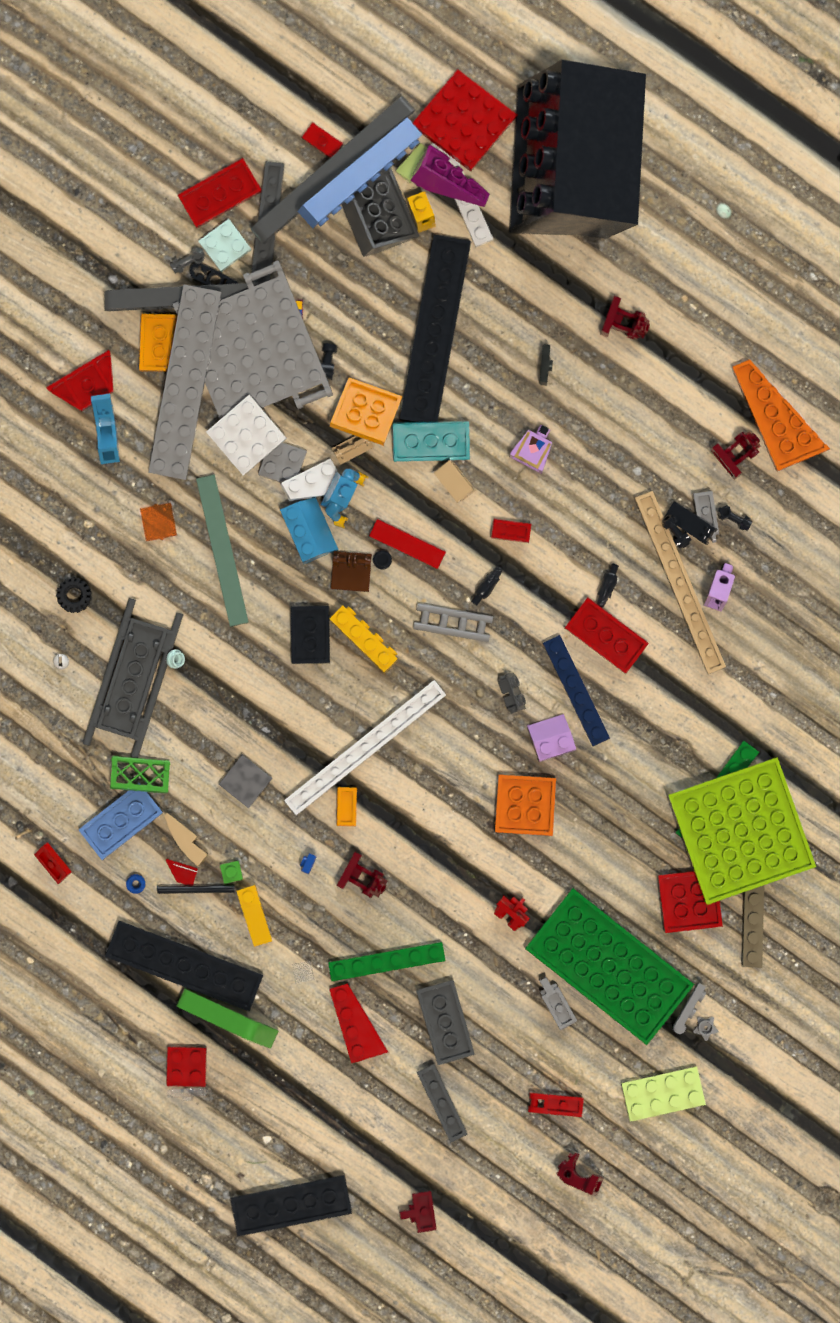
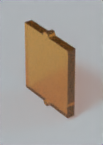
M171 503L154 504V506L140 509L146 542L158 539L162 541L164 538L177 536Z

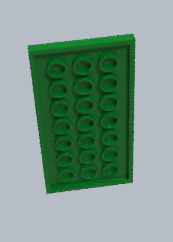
M573 888L525 948L645 1045L649 1044L695 985Z

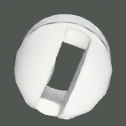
M64 654L56 655L53 660L54 666L60 670L66 669L69 665L68 657ZM59 657H62V666H59Z

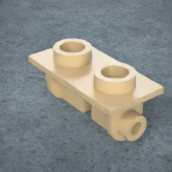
M354 436L333 447L332 450L340 465L374 448L371 441Z

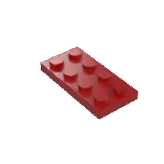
M242 158L177 196L197 229L261 193L262 189Z
M589 598L585 600L564 628L624 674L629 671L649 644Z

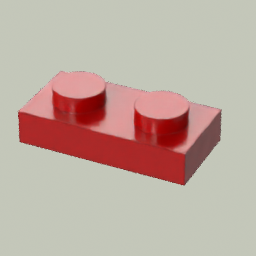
M49 843L43 845L34 854L57 884L63 882L72 873Z

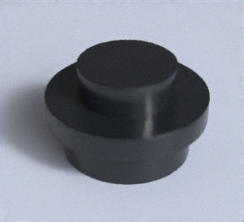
M384 550L376 552L373 557V564L380 570L389 568L392 563L391 555Z

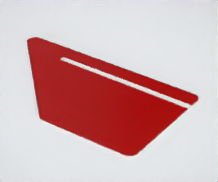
M166 859V863L176 882L193 886L198 868Z

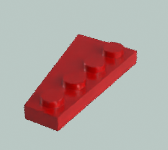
M349 984L329 989L351 1064L388 1053Z

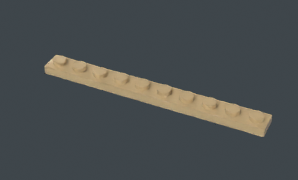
M653 491L636 497V504L707 674L709 675L726 668L669 529L666 530L663 526L662 520L664 517Z

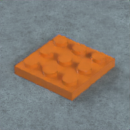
M498 775L495 833L553 836L556 778Z

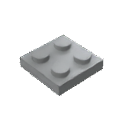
M281 443L263 459L258 475L282 483L300 473L307 451Z

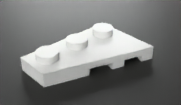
M330 458L282 482L280 486L289 501L325 496L335 473H338Z

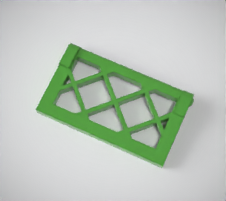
M112 756L110 789L168 794L170 761ZM118 762L129 764L123 770L117 767ZM133 764H146L147 767L140 772ZM153 765L163 766V772L159 774ZM130 766L138 774L132 780H129L123 773ZM149 768L157 775L150 782L142 775ZM121 775L128 783H116L117 777ZM140 776L147 785H137L132 782ZM158 778L163 782L162 787L151 785Z

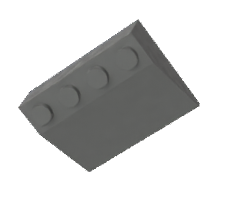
M392 168L387 171L383 169L379 172L381 176L376 181L372 182L370 180L366 183L368 187L363 192L359 193L357 191L353 194L355 198L348 204L344 202L342 204L363 257L380 253L419 237Z

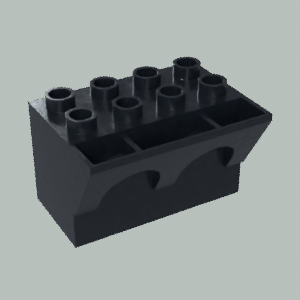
M560 60L517 85V117L515 118L509 233L582 235L607 239L638 225L646 86L645 73Z

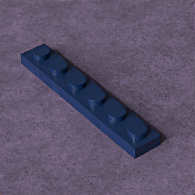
M556 636L544 642L543 646L592 747L610 739L561 636Z

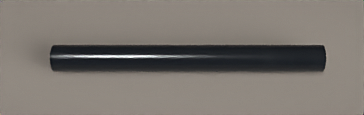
M235 885L157 886V894L235 893Z

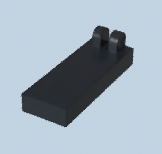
M676 501L672 503L664 516L672 515V517H675L677 520L675 524L705 545H708L710 538L717 531V528Z

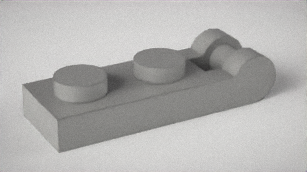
M697 983L673 1025L675 1033L682 1034L685 1032V1022L688 1018L692 1019L697 1010L694 1008L698 1001L701 1002L705 997L706 992L704 989L706 987L702 984Z

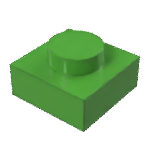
M239 861L220 865L224 884L243 880Z

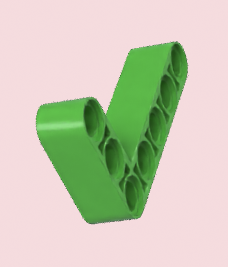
M185 988L177 1003V1007L270 1049L279 1032L268 1025L247 1018Z

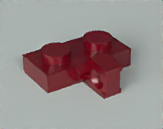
M431 1191L412 1193L413 1204L408 1205L409 1210L399 1211L400 1219L410 1218L411 1223L416 1222L417 1233L437 1230Z

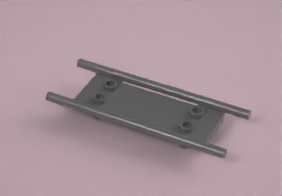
M129 598L83 744L90 746L95 728L136 740L131 758H138L168 666L167 655L173 650L183 614L176 612L172 628L168 630L131 618L136 600ZM161 652H164V653H163V656H162V659H161V662H160V665H159V669H158V672H157V675H156L154 684H153V688H152V691H151V694H150V697H149V700H148V703H147V706H146V710H145L144 716H143V718H141V715H142V712H143V709H144V706H145V703H146V700H147V696H148V693H149V690H150V687H151V684H152V681H153V677H154V674H155V671H156V668H157V665H158V662H159V659H160Z

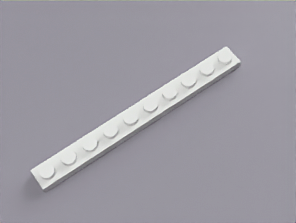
M435 680L432 681L284 801L297 816L443 699L446 694Z

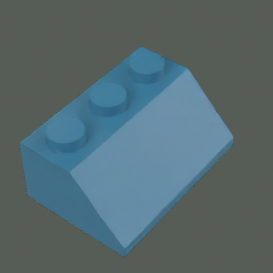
M316 497L299 501L280 509L303 565L339 550Z

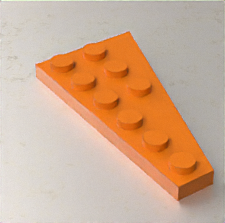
M751 360L732 367L777 472L830 450Z

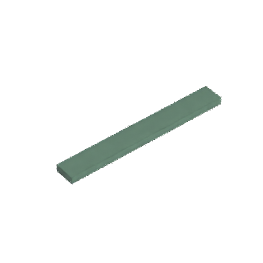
M215 474L197 478L196 481L229 625L233 627L249 623Z

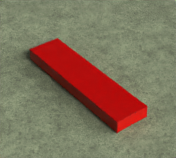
M377 519L369 535L370 538L437 570L446 554L445 551Z

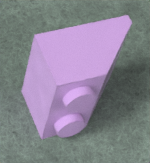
M564 714L527 726L539 762L576 751V746Z

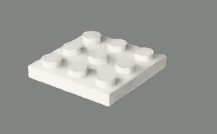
M248 395L206 431L243 476L287 439L251 395Z

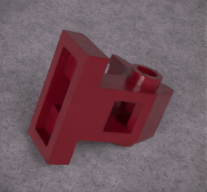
M614 296L601 335L608 337L610 330L614 329L627 334L626 336L630 339H644L645 333L650 328V321L645 317L646 314L640 311H635L632 314L620 309L621 298ZM623 317L634 321L631 328L620 325Z
M741 432L734 438L736 442L726 450H723L718 443L711 449L713 455L734 480L742 473L737 466L748 457L752 459L760 453L758 450L761 447L759 444L760 439L754 433ZM740 445L746 454L737 459L731 451Z
M354 852L336 886L344 890L349 881L363 889L362 893L370 898L374 895L379 898L380 894L386 889L387 880L383 878L384 874L375 869L371 872L358 865L362 855ZM362 872L372 876L367 887L357 882Z
M570 1153L567 1156L569 1160H564L557 1167L559 1171L556 1174L565 1184L592 1196H597L604 1177L592 1174L590 1177L583 1178L578 1175L576 1163L580 1154L575 1153L573 1155ZM569 1171L571 1172V1177H570V1178L568 1177V1172H569Z

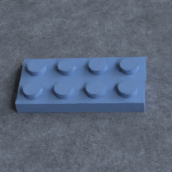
M129 790L81 827L79 832L103 861L163 814V812L148 792Z

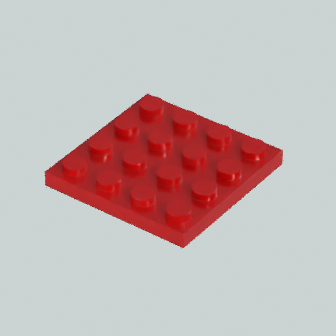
M458 69L412 124L417 127L423 136L471 172L512 124L517 114Z

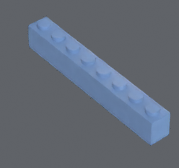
M407 117L303 204L297 212L312 228L317 225L321 227L329 220L327 216L331 213L335 215L342 209L340 205L344 202L348 204L355 198L353 194L357 191L359 193L363 192L368 187L366 183L370 180L372 182L376 181L381 176L379 172L383 169L385 171L389 170L394 165L393 161L396 158L399 161L407 154L406 150L408 148L411 150L420 143L418 139L422 136V133Z

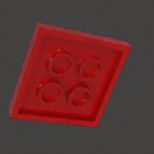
M694 871L658 875L665 933L723 927L720 901L706 905Z

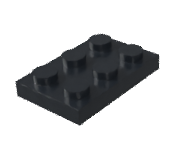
M291 606L292 664H330L329 606Z

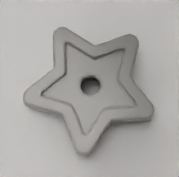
M700 1017L697 1018L698 1026L693 1032L701 1034L705 1041L709 1039L710 1034L719 1032L713 1025L714 1017L706 1020Z

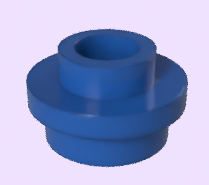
M131 875L126 881V887L131 893L138 894L145 889V879L140 875ZM135 880L139 881L140 883L139 887L137 888L133 887V882Z

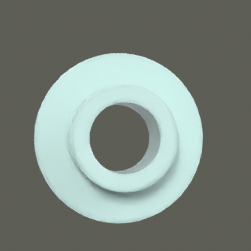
M173 649L167 655V664L170 668L177 669L185 662L184 654L180 650Z

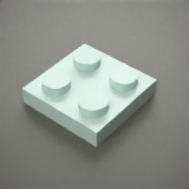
M229 219L198 241L220 272L251 251L250 246Z

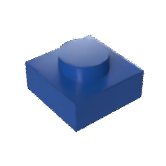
M309 853L308 857H303L300 867H303L302 872L310 874L317 858L315 855Z

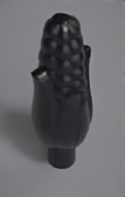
M612 563L609 572H606L602 577L597 593V605L601 608L605 606L608 598H611L613 589L617 584L618 576L616 573L619 565Z
M496 566L490 574L487 573L483 581L477 586L476 595L471 601L474 605L477 606L482 598L486 599L490 596L500 580L499 576L503 571L500 566Z

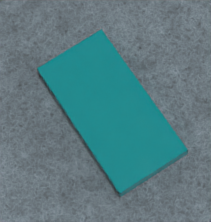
M469 421L393 423L394 462L470 460Z

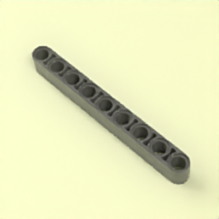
M246 283L195 286L222 292L221 300L249 289ZM183 286L104 291V311L174 308L173 303H180Z

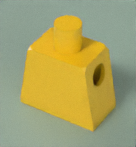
M425 191L406 198L405 201L418 233L436 227L434 213Z

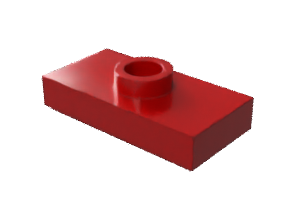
M313 122L302 136L305 142L329 158L343 147L341 141Z
M494 519L491 538L529 543L532 524Z

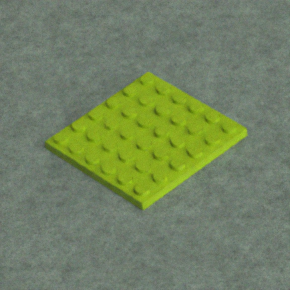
M778 757L668 795L706 905L816 867Z

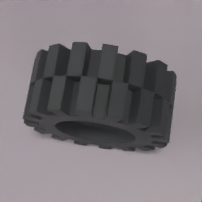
M71 577V579L67 578L63 583L59 584L60 587L57 588L56 597L59 605L65 611L80 613V611L85 610L90 605L92 592L85 581L80 578ZM72 588H77L81 591V599L75 603L67 599V593Z

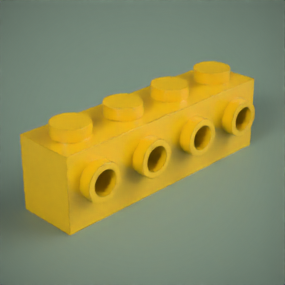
M342 605L330 617V622L385 674L398 661L396 657L397 652L390 646L386 648L382 644L384 640L377 633L373 635L368 630L370 626L364 620L359 621L354 617L356 613L349 606L345 608Z

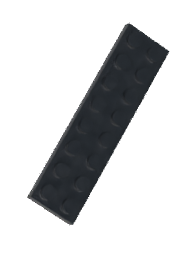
M118 921L105 955L109 959L249 1012L264 976L122 921Z

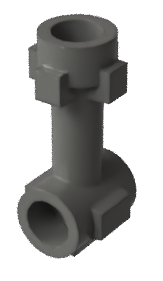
M194 247L191 250V255L180 261L177 258L172 260L173 262L170 263V266L175 274L178 272L180 274L183 272V267L192 262L202 263L205 253L203 249Z

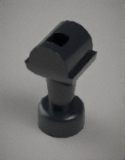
M323 343L322 351L325 355L321 365L327 379L333 380L335 364H332L333 354L337 353L338 346Z

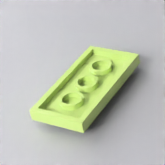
M697 1066L621 1083L630 1122L706 1105Z

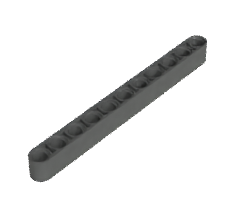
M404 96L398 98L251 228V231L263 244L269 241L299 214L297 211L303 204L407 117L409 118L415 112L414 107Z

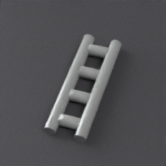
M418 603L417 611H422L420 623L414 622L413 629L489 642L490 635L484 633L486 623L492 624L493 616ZM430 613L441 615L439 626L428 624ZM449 616L460 618L458 629L447 627ZM467 619L479 621L477 633L466 631Z

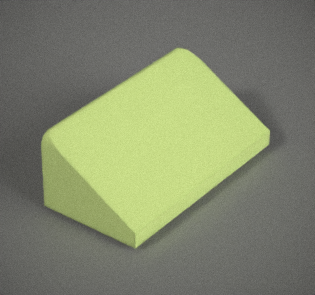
M421 143L396 170L409 184L411 183L410 180L415 168L427 149Z

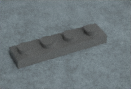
M432 1064L418 1071V1077L450 1143L468 1135L435 1065Z

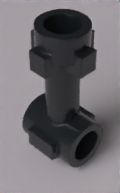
M727 505L722 508L719 507L717 511L719 519H729L739 524V529L742 531H748L753 522L748 516L742 518L732 513Z
M667 515L662 520L664 528L666 530L669 528L676 538L673 541L679 549L685 548L692 539L686 531L683 533L675 524L677 522L675 517Z

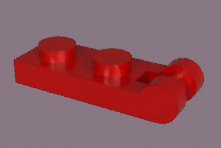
M529 1092L531 1102L530 1106H528V1112L582 1117L584 1101L582 1097ZM538 1099L544 1100V1108L538 1107Z

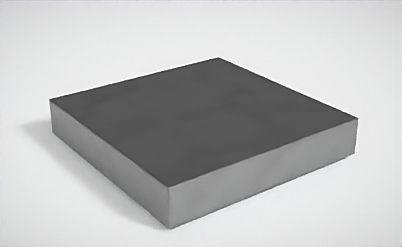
M242 754L218 785L247 808H250L273 778Z

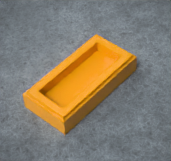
M338 787L337 826H356L357 788Z

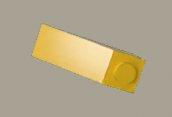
M256 885L237 890L253 946L272 942Z

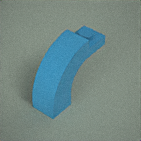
M110 394L91 396L100 463L120 462L117 427Z

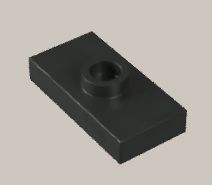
M546 344L542 347L539 383L543 386H547L548 371H552L553 360H549L550 345Z

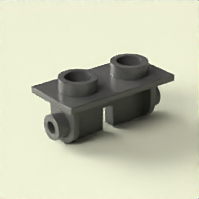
M507 673L498 677V684L502 694L509 692L510 695L504 698L507 710H510L511 714L518 712V710H525L526 700L520 692L518 677L514 673Z

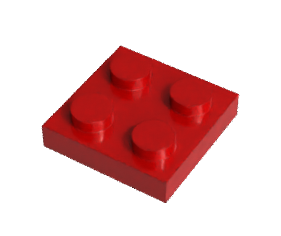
M168 1047L167 1086L206 1087L207 1048Z

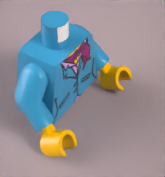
M345 469L342 475L337 472L335 473L321 503L322 506L326 507V514L334 521L335 526L345 528L344 523L348 521V518L341 516L339 512L347 508L357 484L365 485L363 483L366 478L368 479L367 475L352 469Z

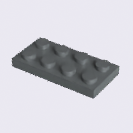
M454 980L416 990L437 1064L441 1065L475 1055Z

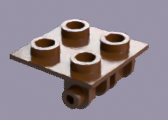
M334 551L331 589L369 592L372 554Z

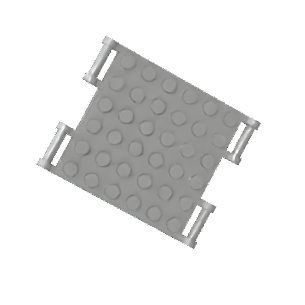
M279 260L251 274L249 272L243 274L249 289L220 300L205 384L219 418H223L248 395H251L261 408L293 396L298 410L303 408V405L320 398L333 396L332 389ZM277 271L279 277L254 286V280ZM179 302L173 303L177 315L180 306ZM323 384L324 389L300 398L298 393Z

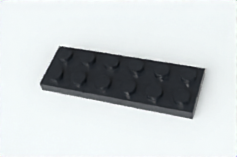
M345 1175L230 1198L237 1237L352 1214Z

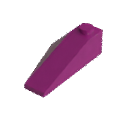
M429 144L410 181L426 191L485 207L490 194L474 179H468L462 173V168L459 166L456 168L449 162L450 158L446 154Z

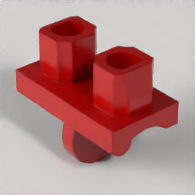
M503 896L497 903L498 906L494 911V914L500 919L506 914L512 917L507 925L513 931H516L521 926L524 927L530 919L525 914L528 909L523 905L525 902L524 898L518 901L515 897L509 900Z

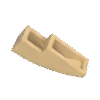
M166 813L165 819L174 840L184 854L195 865L200 867L208 857V854L194 844L198 836L170 814Z

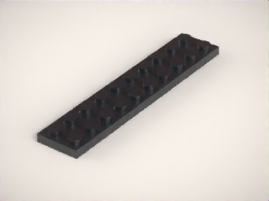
M436 234L433 236L400 420L409 422H438L471 241Z

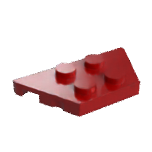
M110 351L104 352L46 387L47 390L81 412L92 406L91 396L114 393Z

